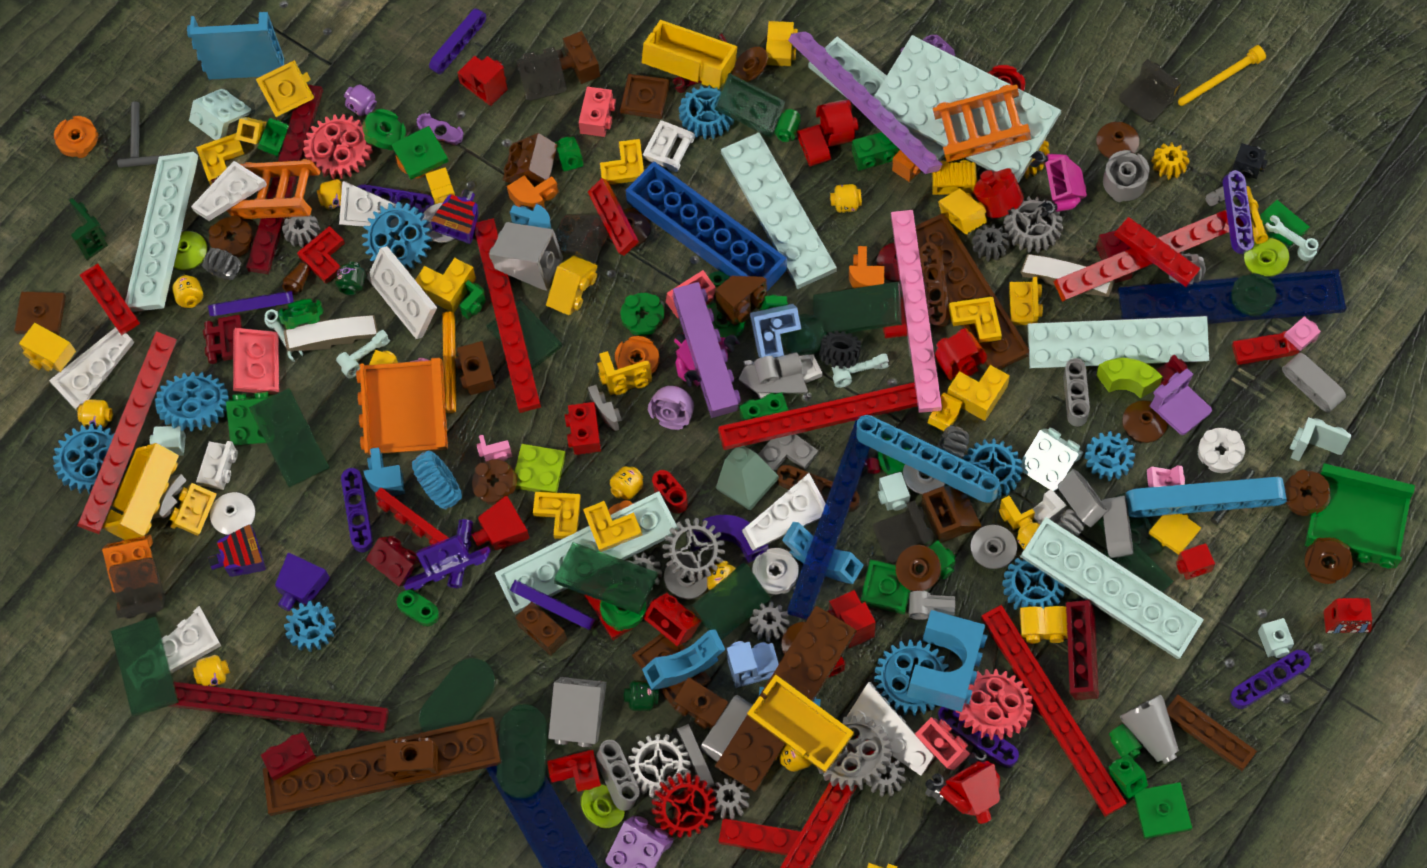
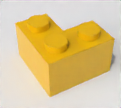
M575 255L558 265L546 306L567 315H571L576 310L578 311L583 303V298H581L583 291L593 285L597 279V273L595 272L598 265Z
M454 258L443 275L424 266L415 281L434 304L448 311L455 312L467 294L465 283L468 280L474 283L476 276L472 266Z
M36 323L32 325L19 342V345L24 350L23 354L30 359L29 363L38 370L43 368L48 372L55 369L61 373L76 352L69 341Z
M990 365L978 382L959 371L949 386L947 394L963 402L962 409L986 421L1008 387L1010 375Z

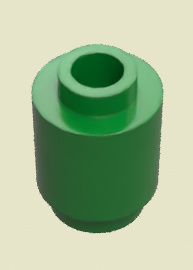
M786 109L781 114L775 129V135L780 141L789 142L795 139L801 123V116L797 111Z
M1125 724L1116 727L1109 733L1111 737L1110 742L1121 758L1128 754L1134 760L1141 755L1140 750L1143 746Z

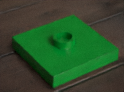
M430 126L391 144L410 180L449 162Z
M1278 200L1260 214L1263 226L1266 223L1275 226V223L1270 221V217L1274 215L1280 219V222L1286 228L1300 237L1309 231L1310 226ZM1265 229L1268 238L1279 240L1287 249L1295 244L1281 234L1269 232Z
M870 559L860 602H866L869 607L905 615L911 590L905 588L898 580L896 565Z
M1181 782L1146 788L1133 796L1144 839L1192 830Z

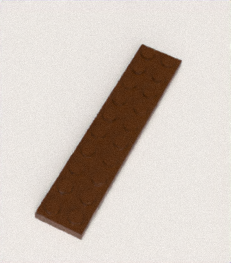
M485 718L316 756V759L275 781L271 778L267 768H263L268 814L274 816L501 765L502 762L494 718ZM418 738H430L438 746V774L392 778L387 774L386 743H393L397 739L413 742L417 741ZM410 753L407 757V761L414 760L417 756V753Z

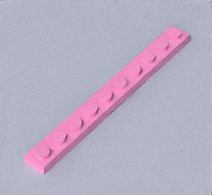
M913 210L891 212L919 413L941 411L942 405Z

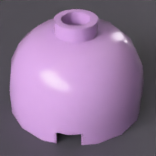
M677 386L662 387L653 395L648 404V412L653 419L656 417L660 420L659 424L661 426L680 430L684 425H688L694 411L692 397L684 389Z

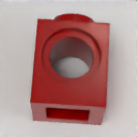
M1205 543L1181 551L1176 561V566L1179 573L1184 574L1185 579L1188 580L1212 572L1215 562Z

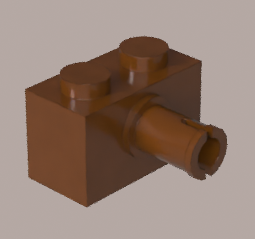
M580 31L563 38L564 50L567 56L550 62L553 73L557 74L572 67L581 84L600 77L598 61L583 32Z
M688 677L672 704L676 706L674 708L675 711L683 716L689 714L695 718L694 722L697 725L706 729L707 727L713 728L728 701Z

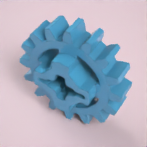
M1111 431L1108 432L1106 437L1099 433L1098 439L1093 437L1091 444L1087 445L1086 450L1088 452L1085 453V459L1088 461L1086 466L1093 467L1092 474L1100 473L1099 479L1106 475L1108 481H1111L1112 476L1119 480L1121 473L1127 475L1129 472L1128 468L1133 467L1134 462L1132 460L1135 458V453H1131L1133 445L1127 446L1128 438L1121 440L1120 433L1116 437L1112 436ZM1100 447V452L1095 455V451ZM1125 457V461L1120 465V460Z
M308 601L306 607L299 603L300 609L292 608L293 616H286L290 623L284 624L285 629L288 631L285 634L288 639H291L290 642L293 646L298 644V648L301 651L305 646H307L309 652H312L313 646L320 650L322 642L326 645L329 644L326 639L327 637H334L333 632L330 630L336 628L335 623L331 622L334 620V616L332 613L329 614L330 611L327 606L322 609L320 602L313 606L312 602ZM321 616L324 618L325 626L320 623ZM296 627H298V629L300 630V636H297L296 634Z

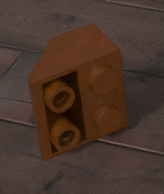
M539 133L512 143L509 148L508 161L504 167L503 181L513 183L525 175L535 187L550 177L557 144Z
M731 276L715 289L717 310L733 326H736L739 322H745L751 312L756 308H762L764 297L767 296V280L764 277Z
M942 486L922 494L921 505L940 543L981 528V524L966 493L951 486Z

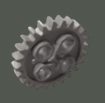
M853 716L851 722H848L847 718L844 717L842 724L854 732L853 736L859 737L855 740H849L826 773L819 768L818 771L820 774L824 773L825 781L831 779L830 782L833 787L839 782L841 790L846 785H849L851 791H853L855 785H858L860 790H863V783L866 782L871 787V779L874 778L880 781L878 773H887L884 766L891 765L889 757H892L891 743L888 740L887 733H882V726L875 727L874 720L867 724L865 717L860 722H857L856 716ZM868 751H875L872 755H865ZM851 766H857L853 771L847 770Z

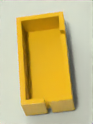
M660 20L653 29V32L650 33L643 43L642 63L697 83L700 80L702 81L701 84L710 85L714 89L717 87L719 90L735 66L738 46Z
M157 443L137 448L112 503V507L124 513L121 515L113 510H109L102 529L124 540L146 535L151 528L150 521L160 507L159 500L168 489L169 477L177 468L176 461L179 455Z
M775 675L763 691V694L767 697L764 701L759 696L747 715L801 756L805 757L808 754V761L826 773L852 738L854 732Z

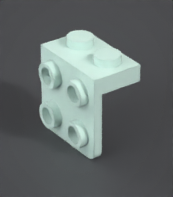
M219 89L193 101L189 121L214 140L226 137L230 123L250 115L251 108L227 90Z
M1308 417L1304 427H1299L1296 436L1293 438L1289 448L1293 450L1291 458L1299 461L1308 443L1342 455L1352 435L1343 428L1332 427L1320 419Z
M1049 428L1039 431L1023 457L1020 467L1023 468V473L1055 491L1058 489L1057 484L1067 475L1074 462L1080 460L1084 452L1079 450L1080 446L1072 440L1065 441L1060 438L1061 434L1058 431Z

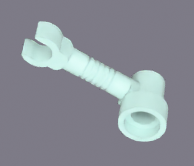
M1272 215L1270 217V221L1274 222L1275 226L1266 223L1264 227L1267 231L1279 233L1298 245L1297 253L1300 259L1310 261L1314 258L1318 248L1317 240L1313 238L1305 240L1286 228L1277 216Z
M272 309L268 310L265 313V323L268 328L277 332L286 347L283 333L285 329L280 322L278 312ZM276 316L274 320H270V318ZM288 351L290 360L294 362L292 352L294 351Z
M381 330L372 338V341L350 356L346 352L341 353L336 361L342 367L341 370L347 378L355 377L356 371L360 370V365L357 361L375 348L387 345L390 342L388 335L384 330Z
M880 354L872 358V360L857 363L855 366L850 365V368L847 369L845 366H843V369H839V366L832 367L835 386L843 388L852 383L850 374L866 369H885L889 367L887 354Z

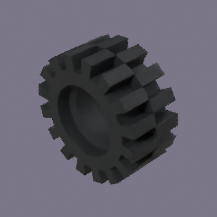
M834 331V334L828 332L821 341L819 353L821 360L825 361L826 365L832 364L831 367L833 368L839 366V369H843V366H845L847 369L850 368V365L855 366L859 361L861 341L858 340V337H852L853 334L851 333L847 335L845 334L846 331L841 333Z

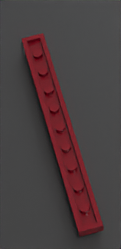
M308 85L314 99L294 108L278 162L303 160L305 154L303 150L305 148L304 140H308L306 133H311L312 130L311 126H313L323 93L321 86ZM298 176L289 177L284 199L292 198ZM273 177L267 199L276 198L280 177ZM286 217L261 218L246 266L248 271L269 275Z
M163 680L159 681L155 698L156 705L378 733H385L389 713L388 708Z

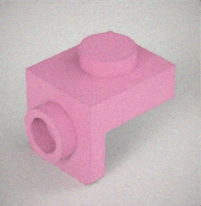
M1304 316L1285 333L1284 337L1302 351L1308 344L1314 343L1317 340L1321 331L1313 321H1309Z
M479 436L481 443L477 444L479 456H484L485 461L492 459L506 461L512 457L508 440L486 446L484 436Z
M1177 465L1171 470L1157 467L1147 469L1148 488L1185 485L1182 466Z

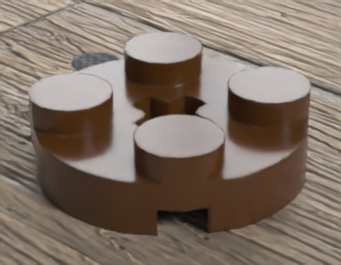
M237 215L221 219L209 229V242L212 248L225 250L237 258L246 254L250 249L249 245L253 241L252 230L248 223ZM235 234V236H234V239H235V240H233V241H230L229 239L226 240V238H227L229 235Z
M492 459L476 466L472 479V488L475 496L487 504L494 505L505 496H509L510 493L513 494L517 486V475L508 463L500 459ZM496 477L499 479V482H496L494 487H492L490 482Z
M1304 469L1299 470L1284 485L1287 498L1286 505L1295 514L1301 516H1309V514L1314 512L1317 514L1323 511L1329 504L1331 498L1329 483L1319 473ZM1310 489L1312 495L1302 497V491Z
M1331 537L1316 538L1306 550L1305 567L1310 576L1320 583H1336L1337 580L1347 577L1352 569L1353 561L1350 547L1339 539ZM1331 556L1335 562L1325 565V561L1322 559Z

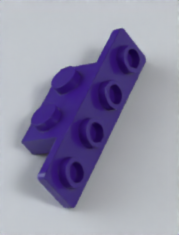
M459 534L420 549L416 554L425 572L408 578L404 588L405 590L411 588L416 590L423 587L428 581L433 580L437 582L445 578L448 573H460L467 568L466 566L473 563L475 566L480 565L487 560L491 550L488 546L468 554Z

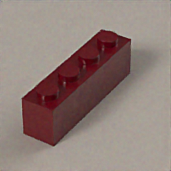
M1089 600L1066 602L1070 694L1075 700L1099 699L1095 608Z

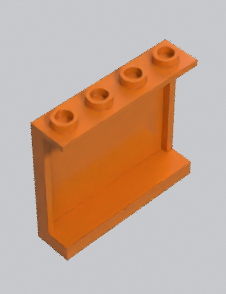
M431 358V361L360 364V370L356 371L357 383H361V392H358V404L362 405V414H359L360 428H363L364 436L360 437L361 450H365L367 455H371L370 449L378 447L381 454L448 449L444 373L441 358Z

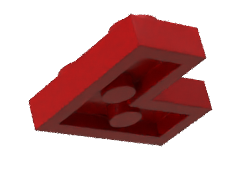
M329 226L297 252V255L327 284L337 276L340 267L331 255L343 246L345 242Z
M593 750L547 761L552 783L574 777L578 792L601 786Z

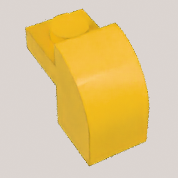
M446 167L425 174L435 204L443 203L448 195H455Z

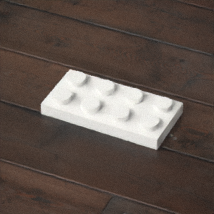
M388 246L382 247L377 254L367 279L416 339L422 338L437 307Z

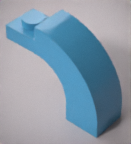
M792 522L782 540L791 549L789 553L800 562L840 582L853 584L864 566L851 552L831 548L817 540L799 522Z
M716 629L709 630L690 647L673 655L654 658L642 671L651 690L669 687L685 681L688 677L692 678L719 661L717 657L725 648Z

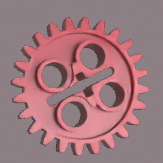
M335 114L333 120L325 117V123L317 121L318 128L311 126L313 133H306L308 140H304L305 148L303 150L305 158L311 160L322 171L324 177L329 173L332 179L336 177V174H339L340 178L343 179L344 173L351 177L352 170L359 173L358 166L365 167L364 160H370L369 153H373L371 147L373 144H368L365 141L363 125L360 120L354 122L353 116L346 120L344 114L340 119H337Z
M985 669L983 676L977 671L974 686L969 684L968 688L972 690L969 704L964 703L962 712L956 711V713H960L959 721L965 720V728L972 726L973 734L978 730L981 731V738L985 734H989L990 740H993L994 735H998L1000 740H1003L1005 733L1011 738L1013 731L1019 734L1021 727L1025 728L1027 721L1031 718L1033 704H1031L1032 696L1028 695L1029 689L1022 688L1023 681L1016 683L1015 675L1007 678V671L999 675L997 669H995L994 674H990L988 669Z

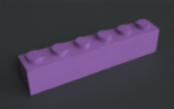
M699 282L674 288L672 297L711 418L737 411L738 403L741 402L738 390H734L732 382H734L731 369L727 370L725 364L727 362L726 352L724 349H720L718 343L721 341L718 329H714L712 324L714 321L711 308L707 309L705 303L708 301L705 289H701Z

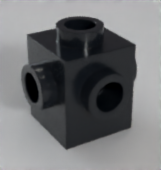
M1241 143L1232 171H1239L1246 178L1257 179L1259 171L1264 173L1268 160L1264 159L1266 151L1258 146Z

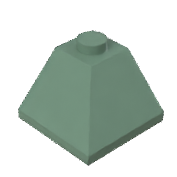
M745 446L735 448L725 459L716 489L751 511L779 479V476L755 452Z

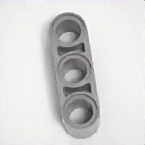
M1298 353L1282 367L1285 376L1325 412L1329 413L1346 398L1344 390L1303 353Z
M1074 358L1066 363L1063 379L1067 419L1071 425L1079 427L1086 423L1090 406L1086 366L1082 360ZM1070 370H1076L1079 374H1072ZM1078 390L1081 394L1075 395L1071 391ZM1074 411H1081L1083 415H1076Z
M1072 469L1057 484L1058 489L1078 517L1089 527H1092L1108 511L1086 479L1075 469Z
M1119 496L1102 499V503L1108 510L1103 517L1109 557L1132 555L1133 545L1126 497Z
M735 695L703 741L700 751L718 762L753 704Z
M606 740L600 745L596 754V763L616 807L623 811L630 810L639 796L638 785L620 745L614 740ZM604 752H609L613 757L606 756ZM613 773H619L622 777L618 778ZM622 794H628L631 799L625 798Z

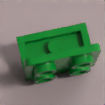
M268 391L256 392L255 396L246 397V393L233 394V398L226 401L230 441L234 445L273 442L275 440L272 406L275 404V394L268 395Z

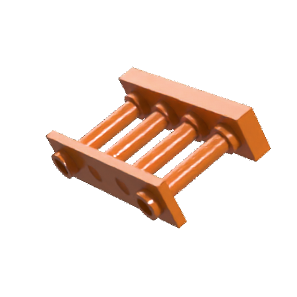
M1004 85L999 90L952 103L943 102L933 108L935 120L942 118L949 144L943 147L947 162L1031 140L1028 124H1020L1013 99L1019 97L1017 85ZM1001 101L1006 103L1012 124L1010 129L1003 131L999 130L992 105ZM984 106L991 132L988 135L979 136L971 110ZM963 112L970 138L967 141L959 142L956 139L950 116Z
M303 159L301 161L267 163L246 162L240 164L264 179L267 186L258 191L256 199L247 200L246 198L226 210L231 216L237 215L241 219L311 215L312 208L303 199L308 176L320 175L321 172L311 160ZM299 176L295 197L284 199L289 177ZM280 177L276 198L266 199L270 178Z

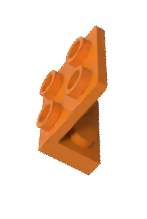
M151 534L109 543L103 547L102 551L113 592L129 590L158 582L150 549L153 544Z

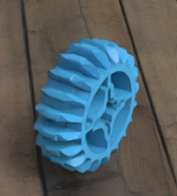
M701 84L699 90L693 87L692 93L686 92L685 98H682L679 107V119L684 128L695 133L696 138L703 135V138L706 139L707 135H711L714 139L715 134L722 136L723 130L729 131L730 125H733L734 118L736 117V106L732 96L727 95L726 89L720 91L717 87L713 89L710 85L708 88H704ZM720 106L724 109L722 115L718 113V108ZM693 108L696 109L697 115L695 117L691 115Z
M984 439L982 446L976 442L974 449L969 447L967 450L968 455H964L963 460L991 473L989 467L991 462H993V474L997 478L1007 475L1004 480L999 481L997 495L999 499L1001 492L1008 495L1010 489L1015 490L1016 483L1021 481L1020 475L1023 472V468L1020 466L1022 465V460L1017 459V451L1011 452L1013 448L1011 445L1006 448L1004 447V441H1001L999 445L996 444L995 439H992L991 444H988L987 440ZM984 456H989L986 460H979V462H976L978 459ZM997 457H1000L1005 462H1001L1000 460H998Z
M428 450L418 455L412 461V469L417 477V481L436 505L442 509H447L457 504L462 498L461 490L452 472H450L448 466L444 464L438 455Z
M1017 558L1015 559V565L1010 564L1008 566L1009 571L1004 573L1006 579L1002 583V586L1006 587L1003 593L1004 595H1010L1007 599L1008 603L1015 602V610L1020 606L1022 608L1042 607L1044 609V607L1059 605V598H1063L1064 592L1062 590L1066 586L1024 559L1021 561ZM1029 570H1036V571H1038V572H1036V573H1030V572H1028V571H1029ZM1045 576H1047L1052 583V592L1049 589H1047L1048 586L1044 583ZM1016 578H1018L1021 581L1020 583L1024 586L1022 594L1018 591L1016 587ZM1039 580L1037 587L1035 585V587H1031L1029 589L1030 583H1037V581ZM1033 596H1037V597H1039V598H1041V599H1030V598L1033 597Z

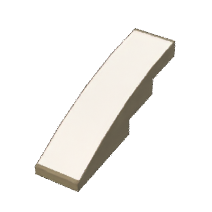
M1027 254L1021 274L1023 277H1037V279H1043L1045 284L1055 285L1053 281L1083 269L1086 266L1050 257ZM1114 281L1083 294L1109 297Z
M374 315L306 324L294 329H286L283 333L287 351L330 349L332 345L353 344L355 339H372L378 331Z

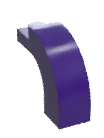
M716 515L702 520L708 521L706 529H709L712 525L715 526V529L711 532L713 535L718 532L721 533V536L716 538V541H729L737 545L748 563L754 561L759 554L761 555L769 549L768 544L754 551L751 549L742 532L750 522L743 518L732 515ZM693 531L699 542H710L703 533ZM691 543V547L689 548L690 552H694L702 547H695L694 544Z

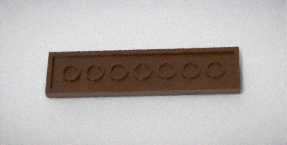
M942 213L916 225L919 255L921 247L929 242L936 244L942 250L949 303L993 297L1002 337L1001 340L979 343L987 354V360L984 363L987 369L992 365L1000 370L1028 357L1029 349L945 214ZM930 249V253H927V256L931 257L935 251ZM936 268L929 272L933 280L938 276ZM975 323L961 325L963 329H968L979 342Z
M815 606L759 696L764 701L767 697L763 694V691L773 677L777 675L813 702L857 630L820 607ZM747 715L715 767L756 792L786 744Z

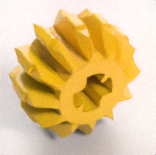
M1173 142L1169 146L1163 143L1161 148L1155 150L1151 162L1154 164V171H1160V177L1167 175L1169 180L1173 175L1178 179L1180 173L1184 174L1186 172L1189 158H1187V151H1181V145L1174 147Z

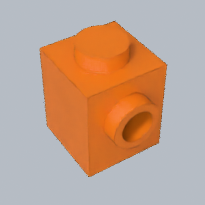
M901 150L893 157L892 171L908 182L921 172Z

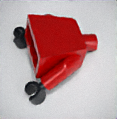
M981 749L970 753L967 759L971 766L946 780L947 785L943 784L944 780L940 774L932 776L936 784L931 779L926 781V787L929 790L935 791L939 789V794L962 814L976 815L977 822L980 824L991 820L989 808L1000 800V775L995 770L993 763L985 761L986 753Z

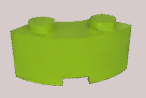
M1115 358L1099 364L1096 374L1109 393L1115 390H1127L1135 393L1140 399L1156 390L1160 386L1162 379L1160 373L1153 367L1131 358Z

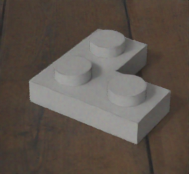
M794 434L770 440L759 452L758 456L774 472L786 458L805 470L818 455V450Z

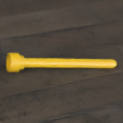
M1259 45L1254 46L1249 50L1245 58L1179 98L1178 104L1184 106L1249 64L1261 63L1266 59L1264 50Z

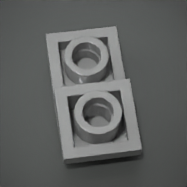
M597 385L588 387L590 399L592 402H595L596 411L599 416L614 431L619 430L618 422L622 420L618 408L614 409L612 402L606 403L603 391H598Z
M182 474L169 478L168 489L159 500L160 507L152 519L165 518L173 511L172 507L177 503L173 496L183 489L181 486L187 481Z

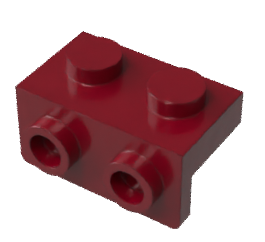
M393 536L378 538L366 558V561L399 587L404 586L415 567L422 565L417 558V554L412 550L404 548L401 545V541Z
M303 732L290 736L287 741L277 746L269 747L260 755L273 781L316 759Z

